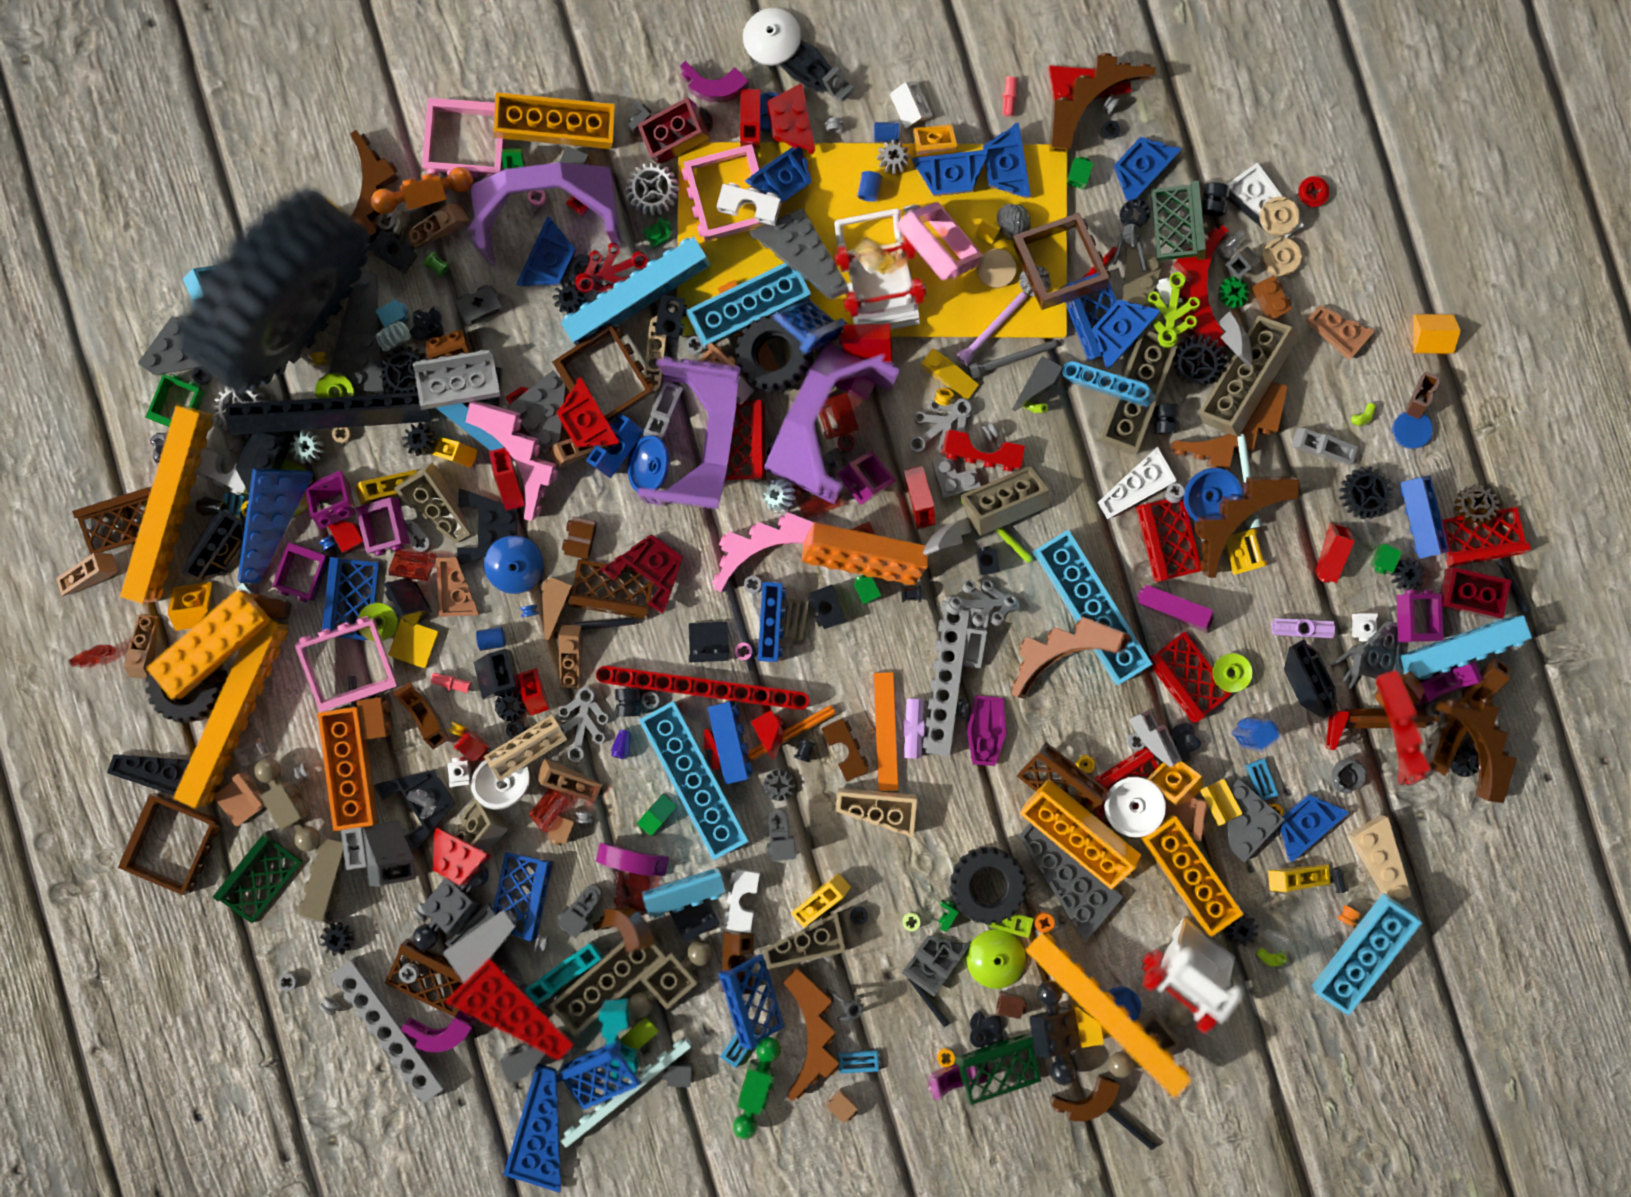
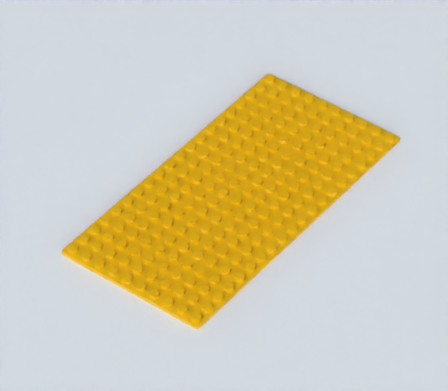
M702 142L678 155V246H680V242L684 239L694 237L711 266L677 287V297L685 299L684 304L688 305L687 310L719 295L718 288L733 280H736L737 284L740 285L784 263L769 248L766 249L762 246L759 240L753 239L749 232L751 230L705 242L704 236L700 237L697 225L701 224L699 217L695 218L692 210L695 202L694 199H689L687 188L690 187L689 180L685 181L682 169H685L684 162L741 147L740 142ZM760 142V148H753L759 170L792 147L787 143ZM814 143V154H809L807 149L802 148L803 156L807 159V170L810 173L811 183L781 204L777 219L803 208L835 263L834 255L838 254L835 232L836 220L896 208L901 211L902 220L906 214L903 208L906 206L920 205V208L939 202L982 255L992 249H1003L1010 253L1015 259L1017 266L1016 274L1011 283L999 289L982 283L977 273L978 266L953 279L947 278L942 280L920 252L915 251V259L907 260L906 258L908 270L911 272L912 279L920 278L921 283L925 284L927 296H924V304L917 305L919 324L891 330V336L978 338L1009 304L1023 292L1019 283L1023 268L1013 248V241L1007 239L1000 230L992 244L976 237V232L984 218L998 225L997 214L999 209L1011 203L1021 205L1028 211L1031 221L1030 230L1067 217V152L1049 151V144H1022L1030 198L1020 197L989 187L985 163L973 192L933 196L912 161V158H916L915 144L902 143L901 148L908 147L906 153L910 154V159L907 160L909 165L907 167L903 166V172L896 169V174H892V169H889V172L886 173V166L880 168L879 163L881 161L877 160V155L880 154L878 150L879 148H884V143ZM957 144L955 153L983 150L982 148L985 144ZM895 154L893 156H890L891 160L897 158V155ZM746 155L692 169L708 230L755 218L757 208L753 204H744L740 208L738 216L722 213L717 209L723 184L734 183L745 190L753 188L745 182L751 176ZM863 171H873L882 175L878 200L875 202L864 201L857 197ZM893 216L843 226L847 252L897 242L894 233ZM929 221L923 223L955 262L960 260ZM1067 230L1026 244L1034 264L1044 267L1049 272L1051 283L1047 293L1057 291L1066 285ZM841 273L847 284L850 283L849 273ZM804 279L811 293L809 300L834 321L842 318L847 324H854L853 317L850 318L849 311L845 312L843 300L846 299V294L831 300L819 291L811 281ZM1027 295V298L989 338H1064L1067 334L1066 303L1064 302L1041 311L1036 297ZM686 312V317L682 316L681 324H684L682 336H697Z

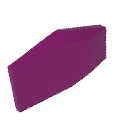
M975 695L967 728L972 764L996 765L1006 736L1003 698Z

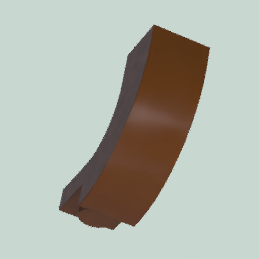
M410 681L393 691L395 697L415 720L423 740L433 750L450 740L440 717L419 687L416 688Z
M622 907L603 910L604 916L599 917V921L592 923L594 931L616 927L623 936L626 952L643 950L654 945L652 933L646 920L632 908Z
M1097 1075L1094 1089L1085 1099L1073 1101L1051 1095L1049 1103L1054 1107L1053 1110L1065 1113L1067 1111L1066 1116L1071 1121H1089L1101 1116L1111 1107L1116 1099L1120 1084L1115 1079Z

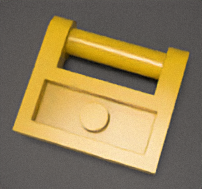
M1257 528L1233 534L1227 541L1225 549L1233 575L1267 566L1257 539ZM1249 536L1256 563L1252 564L1244 537Z

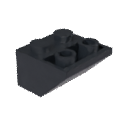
M412 577L384 583L386 588L384 593L387 599L393 602L395 606L393 608L394 613L398 618H402L405 623L408 622L414 626L434 614L417 581Z
M502 649L488 653L473 662L482 700L521 689L513 655L510 650Z

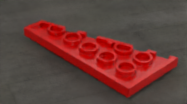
M490 958L445 1001V1003L473 1015L481 1021L518 1038V1040L524 1043H528L557 1060L574 1045Z

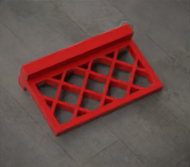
M763 400L744 401L742 405L737 403L736 406L739 407L736 409V414L744 421L737 429L733 428L732 438L738 433L744 441L738 448L731 443V447L735 451L729 456L728 463L735 470L730 476H726L725 480H766V470H764L766 464L765 402ZM744 406H751V414L745 419L739 411ZM746 423L752 429V433L747 438L739 432ZM746 443L752 447V452L747 458L739 451ZM738 453L744 461L738 467H735L730 460ZM747 462L752 466V475H744L740 471Z
M1184 496L1179 502L1181 509L1178 514L1169 509L1172 502H1169L1167 499L1136 507L1154 582L1201 572L1200 560L1189 516L1184 505ZM1158 505L1164 509L1160 518L1154 515L1153 506ZM1167 512L1175 517L1171 525L1163 521ZM1178 519L1185 524V529L1182 533L1174 528ZM1160 523L1169 529L1165 537L1158 534ZM1172 531L1180 536L1176 545L1167 539ZM1183 538L1190 545L1187 552L1178 547ZM1165 543L1173 547L1169 556L1163 553L1162 550ZM1176 550L1185 555L1181 563L1172 559ZM1188 557L1194 561L1195 569L1189 570L1183 566ZM1169 562L1178 566L1176 572L1171 575L1168 574L1167 570Z
M1517 507L1499 509L1497 515H1501L1500 517H1495L1496 523L1492 528L1482 523L1481 527L1489 531L1485 539L1476 534L1479 528L1478 524L1473 531L1463 526L1465 523L1463 522V516L1442 519L1450 551L1446 552L1448 558L1446 559L1447 567L1523 555L1530 551L1529 542L1526 543ZM1512 512L1514 521L1510 525L1502 517L1505 513ZM1452 523L1458 527L1454 535L1447 531L1445 524ZM1499 523L1509 528L1504 536L1495 531ZM1460 529L1470 534L1466 542L1456 537ZM1511 530L1518 534V542H1513L1506 538ZM1491 534L1501 539L1498 545H1493L1487 541ZM1472 537L1482 542L1479 548L1475 549L1468 545ZM1453 540L1463 546L1459 552L1452 553L1451 543Z
M1185 631L1149 657L1152 663L1150 667L1192 723L1202 720L1207 713L1232 694L1222 690L1224 695L1220 698L1213 697V687H1218L1214 683L1213 668ZM1182 638L1187 643L1186 651L1177 650L1178 641ZM1165 651L1173 652L1172 663L1165 662L1161 654ZM1177 653L1186 654L1185 665L1176 663ZM1190 655L1197 656L1199 659L1198 667L1189 665ZM1175 666L1185 668L1184 678H1178L1174 674ZM1189 668L1198 670L1197 680L1187 679ZM1202 671L1209 672L1211 675L1210 683L1201 681ZM1187 682L1196 683L1195 694H1191L1186 690ZM1200 684L1210 685L1209 696L1199 695ZM1199 698L1208 699V706L1203 711L1198 706Z
M1144 747L1100 774L1094 780L1109 792L1113 784L1127 778V775L1131 773L1138 774L1137 777L1141 778V775L1149 777L1151 774L1142 772L1146 763L1151 761L1153 765L1152 773L1159 766L1152 752L1147 747ZM1085 797L1089 804L1094 803L1088 797ZM1105 797L1102 806H1097L1093 811L1098 819L1109 828L1112 825L1109 821L1105 822L1103 819ZM1132 803V808L1138 809L1139 804L1136 803L1134 805V803Z

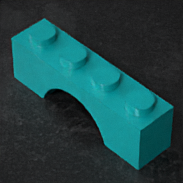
M591 940L530 984L525 991L537 1006L570 980L600 961L604 955L594 941Z
M628 999L606 1000L603 1002L602 1009H599V1021L603 1022L602 1037L606 1039L605 1046L618 1040L622 1046L619 1052L637 1076L639 1068L637 1051L625 1045L618 1036L619 1032L628 1028L630 1020ZM612 1060V1065L620 1068L617 1060ZM611 1071L612 1076L619 1079V1074Z

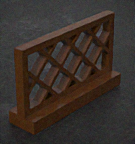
M152 486L72 511L74 518L78 519L90 554L99 553L137 540V537L128 532L132 524L141 527V524L134 520L138 512L145 513L140 508L143 502L149 499ZM127 506L135 509L131 519L121 515ZM108 512L116 515L112 525L103 521L105 514ZM91 518L98 522L94 531L87 528L84 520ZM119 518L129 522L125 531L116 527ZM101 524L111 528L107 537L97 533ZM114 530L123 534L121 541L118 543L110 539ZM95 536L105 540L99 549H95L92 542Z
M578 559L572 593L569 599L570 607L648 620V603L651 600L654 585L651 581L642 588L637 581L642 575L634 569L626 567L623 572H628L632 579L622 584L618 578L617 581L621 586L611 592L606 583L612 579L609 577L603 581L598 574L601 568L608 564ZM581 566H590L594 572L584 578L580 573ZM597 575L602 583L592 589L587 580ZM635 581L640 590L630 595L625 587ZM585 582L590 591L585 595L576 594L577 587ZM604 586L609 595L604 598H598L595 591ZM624 589L629 597L624 601H617L614 594ZM643 592L646 596L645 605L637 604L633 598Z
M1383 708L1345 709V712H1350L1345 725L1347 729L1391 728L1388 715ZM1414 708L1416 711L1414 722L1417 728H1426V722H1439V716L1426 715V708Z
M1047 742L1042 745L1040 750L1017 774L1019 779L1037 791L1041 784L1048 780L1040 779L1039 772H1047L1048 779L1052 780L1055 784H1063L1064 791L1070 796L1079 797V804L1090 813L1104 801L1108 793L1106 788ZM1036 760H1041L1046 764V767H1037ZM1026 771L1034 772L1035 778H1029L1024 773ZM1052 772H1056L1062 779H1053ZM1067 784L1074 786L1078 792L1068 791ZM1083 797H1088L1094 803L1084 804Z
M406 939L398 949V954L384 984L453 1017L460 1010L457 1007L455 1010L447 1007L445 1000L451 995L443 997L440 989L443 986L449 985L453 994L455 992L453 983H464L449 960L432 950L419 949L413 941ZM402 955L408 957L411 963L417 966H427L429 973L422 976L419 973V976L415 979V981L419 982L421 991H413L409 983H396L391 980L393 975L399 973L403 967L400 961ZM439 973L445 975L447 982L438 984L435 975ZM431 976L434 986L426 989L422 979ZM436 989L439 999L432 1000L427 992Z

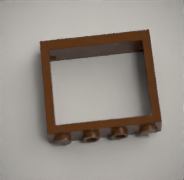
M1080 213L1013 235V248L1041 311L1108 287L1109 278H1111L1110 271L1107 267H1104L1102 254L1100 251L1097 252L1093 235H1089L1087 221L1082 219ZM1076 227L1098 276L1047 293L1026 244Z
M609 324L552 361L569 392H571L577 382L566 364L611 335L613 336L645 390L605 415L608 422L616 418L619 413H624L655 393L652 388L654 383L649 376L645 377L642 372L644 370L643 365L639 360H635L632 355L634 350L629 343L625 344L622 339L624 337L623 332L618 326L615 327L612 324Z
M149 794L117 868L180 895L189 894L196 887L197 881L195 879L204 868L205 863L203 861L205 856H208L212 850L213 845L211 842L220 831L219 824L221 820L160 794ZM160 804L209 824L184 884L135 864V860Z

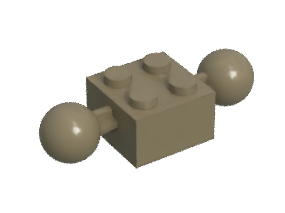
M261 759L255 766V775L259 781L268 783L271 790L260 797L279 830L293 826L296 830L294 838L296 846L306 852L316 849L320 844L321 836L316 828L307 826L304 819L311 816V808L307 801H303L301 798L299 787L297 784H293L292 781L281 782L279 778L281 767L275 759Z
M703 940L694 941L688 948V956L683 960L674 950L670 951L665 959L641 979L649 990L645 993H635L629 998L630 1014L636 1018H644L650 1014L654 1000L658 999L668 1009L698 982V978L690 969L695 965H706L712 958L713 951L710 944Z
M1176 1001L1170 1006L1169 1016L1164 1021L1153 1010H1150L1138 1022L1145 1028L1143 1033L1147 1037L1152 1035L1160 1043L1158 1047L1162 1051L1166 1049L1171 1054L1181 1045L1171 1030L1176 1026L1189 1025L1194 1019V1012L1182 1002ZM1128 1051L1126 1053L1116 1052L1109 1058V1070L1116 1077H1127L1132 1073L1136 1059Z

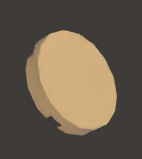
M1284 196L1269 199L1260 211L1262 228L1274 236H1284L1291 233L1300 220V212L1297 205Z
M1278 237L1271 240L1265 246L1262 253V263L1270 274L1277 277H1285L1295 272L1300 266L1302 252L1294 240Z
M992 249L983 254L977 267V273L982 283L999 289L1006 287L1012 282L1017 266L1015 259L1010 253L1003 249Z

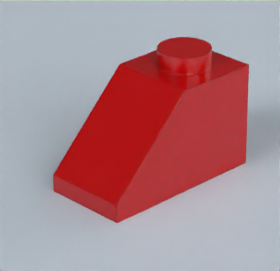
M341 520L328 526L342 553L348 554L364 545L361 529L358 525Z
M534 668L518 674L522 699L530 715L533 716L550 710L538 669Z
M772 710L752 720L751 723L765 750L773 760L777 756L785 733L781 727L784 723L779 714L775 716Z
M475 731L466 732L453 748L473 762L478 760L482 762L485 759L484 756L489 753L488 750L491 746Z

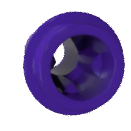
M619 730L610 750L612 757L626 760L630 752L631 732Z

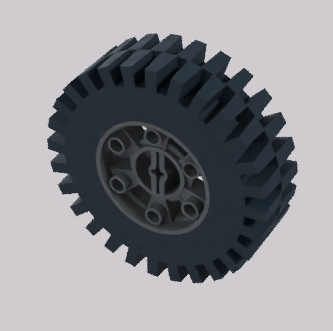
M304 187L301 192L298 189L293 190L288 198L282 195L276 199L273 209L266 206L259 211L257 224L249 220L242 227L243 237L239 241L232 237L226 244V247L229 249L228 254L224 258L216 256L210 264L215 269L214 273L202 276L197 285L203 291L190 297L187 304L192 309L182 316L181 322L184 326L179 329L178 336L182 339L178 342L179 347L183 349L182 352L236 394L237 392L246 394L248 390L253 392L258 389L260 384L264 386L269 384L274 374L280 376L285 372L288 361L294 364L300 359L301 349L304 346L309 349L315 343L314 335L319 330L324 332L329 326L326 321L330 315H338L342 309L339 302L351 295L354 289L349 285L360 279L362 272L359 269L367 262L368 257L365 254L371 247V244L368 242L371 239L370 234L367 232L368 230L315 188L312 190L309 187Z

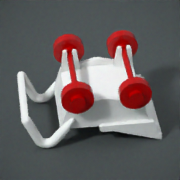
M897 208L835 221L838 254L834 255L836 266H840L841 273H849L850 283L847 285L850 292L846 293V299L843 300L845 312L849 311L850 318L853 317L854 324H891V330L919 324L917 305L924 304V296H927L925 284L921 283V279H912L911 272L908 270L906 258L907 260L915 259V251L918 250L905 234H902V231L897 226L901 221V211ZM893 216L896 243L847 252L843 234L844 225Z
M1183 917L1180 924L1174 929L1172 933L1173 941L1167 947L1165 953L1163 954L1158 949H1154L1151 953L1148 952L1144 956L1141 969L1145 972V979L1142 985L1149 991L1153 990L1156 986L1160 992L1163 989L1168 991L1194 1012V1018L1198 1020L1196 1028L1206 1033L1218 1023L1217 1019L1220 1021L1227 1019L1240 1000L1243 991L1238 986L1228 992L1226 989L1231 984L1230 978L1235 956L1187 918ZM1169 982L1173 983L1185 994L1191 997V1001L1195 1003V1005H1192L1189 1001L1183 998L1180 994H1178L1167 984ZM1228 1001L1222 1011L1217 1008L1221 1002Z

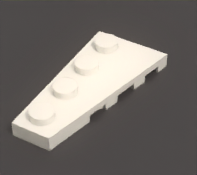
M1258 163L1227 184L1230 186V192L1259 216L1262 206L1269 199L1282 196ZM1299 220L1295 229L1291 233L1284 235V237L1287 238L1303 226V223Z
M1156 447L1098 501L1107 519L1177 481L1159 448Z

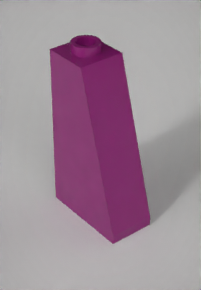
M1145 585L1144 589L1141 588L1137 599H1139L1138 603L1141 606L1207 634L1215 617L1213 610L1149 585Z

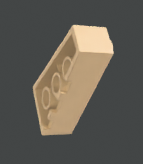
M1379 815L1347 834L1382 894L1384 892L1399 903L1411 896L1387 816Z

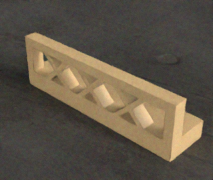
M550 715L488 753L484 758L498 781H501L566 741L567 738L554 717Z

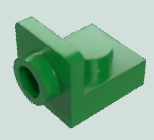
M522 148L502 149L504 170L526 166L523 160Z
M662 217L658 218V222L642 231L652 249L673 238L671 224L668 220L664 221Z
M946 899L945 902L942 900L939 902L940 906L948 910L947 913L943 912L938 920L940 923L939 928L944 932L948 931L958 914V910L955 909L956 905Z

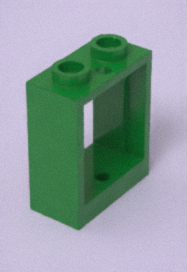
M172 373L170 377L162 375L145 418L170 427L172 420L161 416L160 412L172 383L194 392L189 407L199 409L206 392L200 389V384L190 380L188 384L182 382V377Z

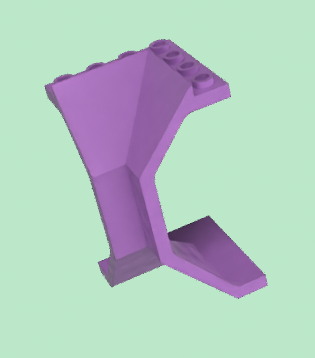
M559 162L505 169L472 184L471 194L475 220L467 230L472 235L474 247H477L478 252H481V255L484 256L491 266L495 265L491 227L509 195L561 187L604 219L606 233L611 243H617L620 249H622L611 168Z
M828 342L810 369L786 416L764 466V470L835 504L842 484L829 479L824 474L813 424L835 381L866 376L875 384L892 391L899 373L896 365L887 361L885 363L882 362L884 355L865 361L857 356L844 353L843 349Z
M663 358V361L658 360L657 362L663 374V380L688 384L708 412L701 464L665 492L638 488L637 496L644 503L664 506L668 502L719 509L734 428L740 367L683 358L680 359V363H676L675 359Z

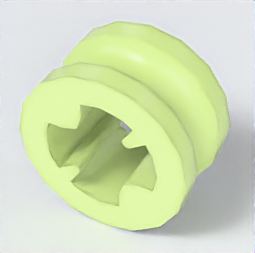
M909 912L903 917L902 923L906 930L915 931L920 927V919L917 914ZM909 917L917 919V922L914 923V927H910L909 924L906 925V922L909 921Z

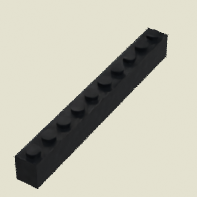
M418 392L226 404L225 420L230 435L431 422V408L421 410Z

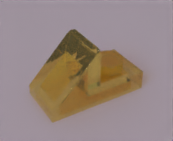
M866 237L852 251L854 256L870 273L876 270L884 275L897 261L894 255Z

